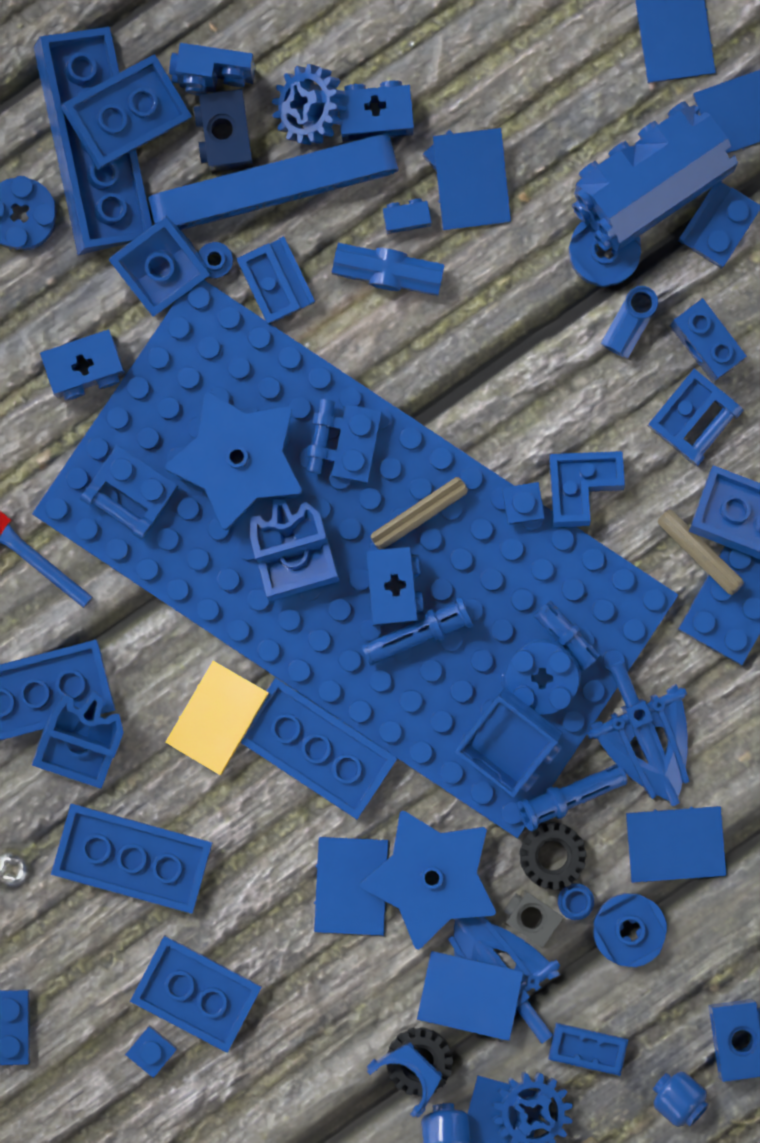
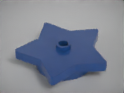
M206 392L203 399L198 436L165 465V469L204 489L222 529L228 530L258 499L298 496L303 493L283 454L292 409L286 406L244 413L212 393ZM237 450L244 453V460L239 464H235L230 460V455Z
M402 810L399 814L393 855L361 881L359 886L368 893L399 908L413 945L419 950L450 919L484 917L496 914V910L477 874L487 829L485 827L440 833ZM436 871L439 874L437 884L429 885L426 883L425 875L427 872Z

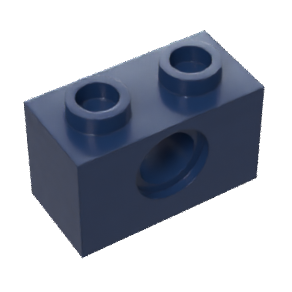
M242 89L199 95L200 106H194L196 128L203 127L205 141L198 142L201 164L208 163L210 173L252 168L253 161ZM227 124L233 129L232 134L227 139H217L213 136V130L216 126Z

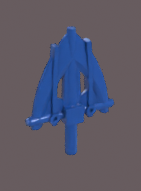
M623 661L616 662L609 667L625 702V706L621 707L624 714L618 716V714L613 713L610 715V721L605 723L601 721L590 723L591 729L588 730L587 735L590 740L597 739L617 766L622 767L631 779L644 787L649 798L653 799L658 795L670 801L671 806H675L680 803L678 796L682 783L690 782L686 772L688 733L682 701L687 692L685 688L682 689L681 687L678 689L677 684L666 690V695L658 698L654 694L650 696V702L646 703L645 700L638 698ZM655 727H663L668 740L665 752ZM634 737H636L647 762L636 757L630 744Z
M485 917L454 919V937L448 938L454 948V956L458 957L460 955L461 958L478 960L479 962L492 965L496 963L497 966L508 968L494 949L507 952L516 963L514 970L524 972L516 1010L541 1044L551 1038L553 1034L527 1000L530 998L527 992L533 988L537 991L541 988L539 983L546 978L550 980L559 976L560 974L557 970L560 969L561 965L558 961L549 962L523 939L502 927L490 923Z

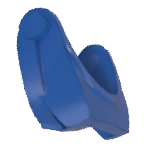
M408 1043L395 1051L389 1052L378 1061L374 1058L367 1065V1072L371 1075L382 1065L390 1063L402 1064L414 1071L421 1082L423 1096L420 1103L410 1112V1115L413 1118L415 1116L418 1118L426 1110L425 1107L439 1084L442 1073L437 1071L413 1047L412 1043Z

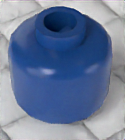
M678 1072L672 1077L666 1073L653 1088L657 1093L653 1103L654 1108L676 1127H681L685 1124L691 1127L709 1106L706 1102L707 1091L686 1072Z
M454 1103L433 1105V1112L426 1114L421 1119L423 1143H471L468 1114L462 1110H455Z

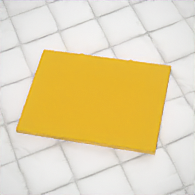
M212 661L165 743L215 773L222 775L269 693L217 662Z

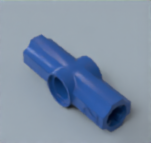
M338 243L332 275L366 281L373 287L389 291L405 289L438 296L445 264L407 257L408 255L404 252L388 248L372 250Z

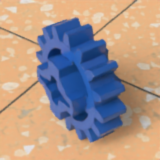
M307 64L306 68L296 66L294 70L295 75L284 74L285 86H276V89L281 94L280 98L272 99V103L279 105V110L272 115L273 118L282 120L277 129L287 132L286 138L288 140L297 141L305 145H311L312 142L321 144L323 143V135L330 137L334 135L333 124H342V120L337 115L338 112L346 111V106L339 104V99L343 98L346 93L336 89L341 81L339 78L331 77V70Z
M522 1072V1082L517 1083L510 1077L508 1082L511 1088L508 1091L502 1088L498 1089L503 1100L502 1102L492 1103L494 1108L500 1110V1114L492 1117V1121L496 1124H503V1127L497 1133L501 1138L510 1135L508 1143H556L554 1137L557 1134L562 1137L567 1136V1133L562 1129L563 1123H572L573 1119L566 1116L565 1111L573 1108L570 1102H562V1098L568 1093L566 1089L554 1090L557 1080L551 1077L546 1083H543L544 1077L542 1073L537 1072L534 1080H531L528 1073ZM538 1088L532 1096L520 1097L518 1095L519 1092L525 1089ZM551 1098L556 1107L555 1120L550 1117L548 1108L552 1101ZM522 1103L526 1107L530 1106L532 1108L539 1104L536 1110L545 1121L542 1122L532 1117L526 1121L528 1115L519 1104ZM509 1106L515 1109L517 1118L513 1128L509 1121ZM541 1128L547 1130V1132L540 1136L526 1137L527 1135L529 1136L532 1130Z

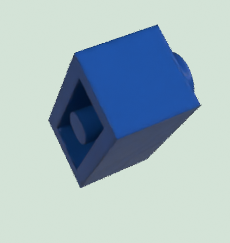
M421 198L410 200L409 204L400 205L399 202L386 205L387 208H383L386 234L431 227L428 201H422Z

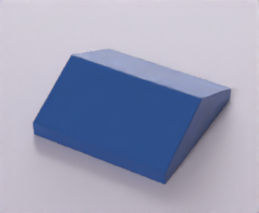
M167 215L108 259L153 317L211 274L191 241Z

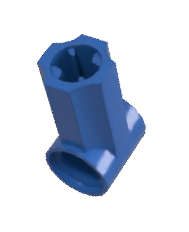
M637 286L631 289L600 344L618 356L628 359L657 309L658 297L656 293L646 286ZM636 295L646 296L651 302L650 310L645 313L636 312L631 306V299Z

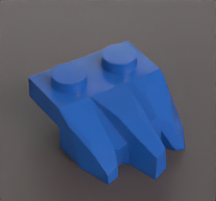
M273 499L272 518L270 521L265 522L260 516H251L250 539L269 602L340 581L321 515L307 502L300 505L297 514L292 515L285 500Z
M96 691L92 693L82 708L74 706L73 698L65 693L44 727L32 760V766L102 789L111 761L115 758L124 733L120 714H111L105 718L100 717L103 698Z

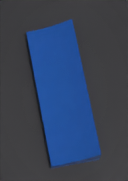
M110 27L40 36L34 45V51L77 255L126 245L152 226L137 152L134 150L98 170L61 108L64 102L120 73Z

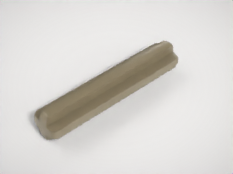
M455 477L374 531L370 536L377 549L387 548L465 496L468 492L466 485L461 478Z
M669 509L658 519V524L729 595H733L744 584L742 578L698 535L688 532L690 527L673 510Z

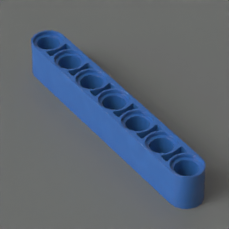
M383 134L159 192L150 196L148 200L154 223H157L167 215L180 230L389 176L398 172L399 168L390 135Z

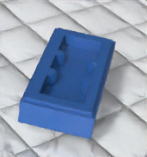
M556 1022L548 1060L621 1076L628 1039Z

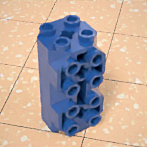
M683 101L673 107L668 112L669 117L658 124L656 121H653L646 125L638 133L641 139L634 146L630 147L626 141L621 142L608 153L609 158L600 164L594 161L579 172V176L582 179L575 185L574 195L577 201L572 204V207L582 222L589 220L591 227L595 231L593 236L601 249L604 251L613 248L615 251L620 250L735 171L738 164L736 156L733 155L729 158L726 150L731 147L730 141L710 114L704 112L699 116V107L696 105L689 107Z

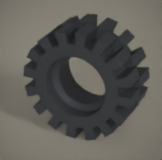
M543 823L537 829L529 831L528 835L524 837L519 851L520 864L526 876L535 884L546 889L554 890L571 885L573 881L581 876L580 874L586 865L587 853L582 838L579 837L576 831L560 823ZM550 841L561 843L567 851L565 864L557 870L544 868L538 857L540 848Z
M413 1027L403 1033L401 1032L391 1042L388 1053L408 1043H412L414 1048L422 1047L430 1051L434 1058L433 1067L442 1073L439 1084L433 1093L437 1092V1089L447 1083L446 1081L452 1072V1054L446 1040L436 1031L428 1030L425 1027L417 1029ZM386 1064L388 1075L399 1090H403L411 1096L412 1094L418 1095V1097L423 1096V1088L419 1078L411 1074L405 1065Z

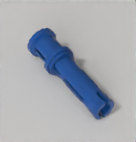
M456 598L454 604L438 611L428 610L424 614V619L395 630L367 644H362L370 666L435 638L436 641H442L445 639V635L465 626L468 629L474 627L462 598ZM401 639H404V640H402V641H400V642H398V643H395V644H393V645H391V646H388V645H390V644H392V643H394V642H397V641H399V640H401Z
M614 764L603 771L594 773L560 789L549 787L545 789V794L529 801L526 799L518 801L520 817L527 829L533 831L542 822L554 817L561 819L565 817L569 809L627 785L626 773L622 767Z

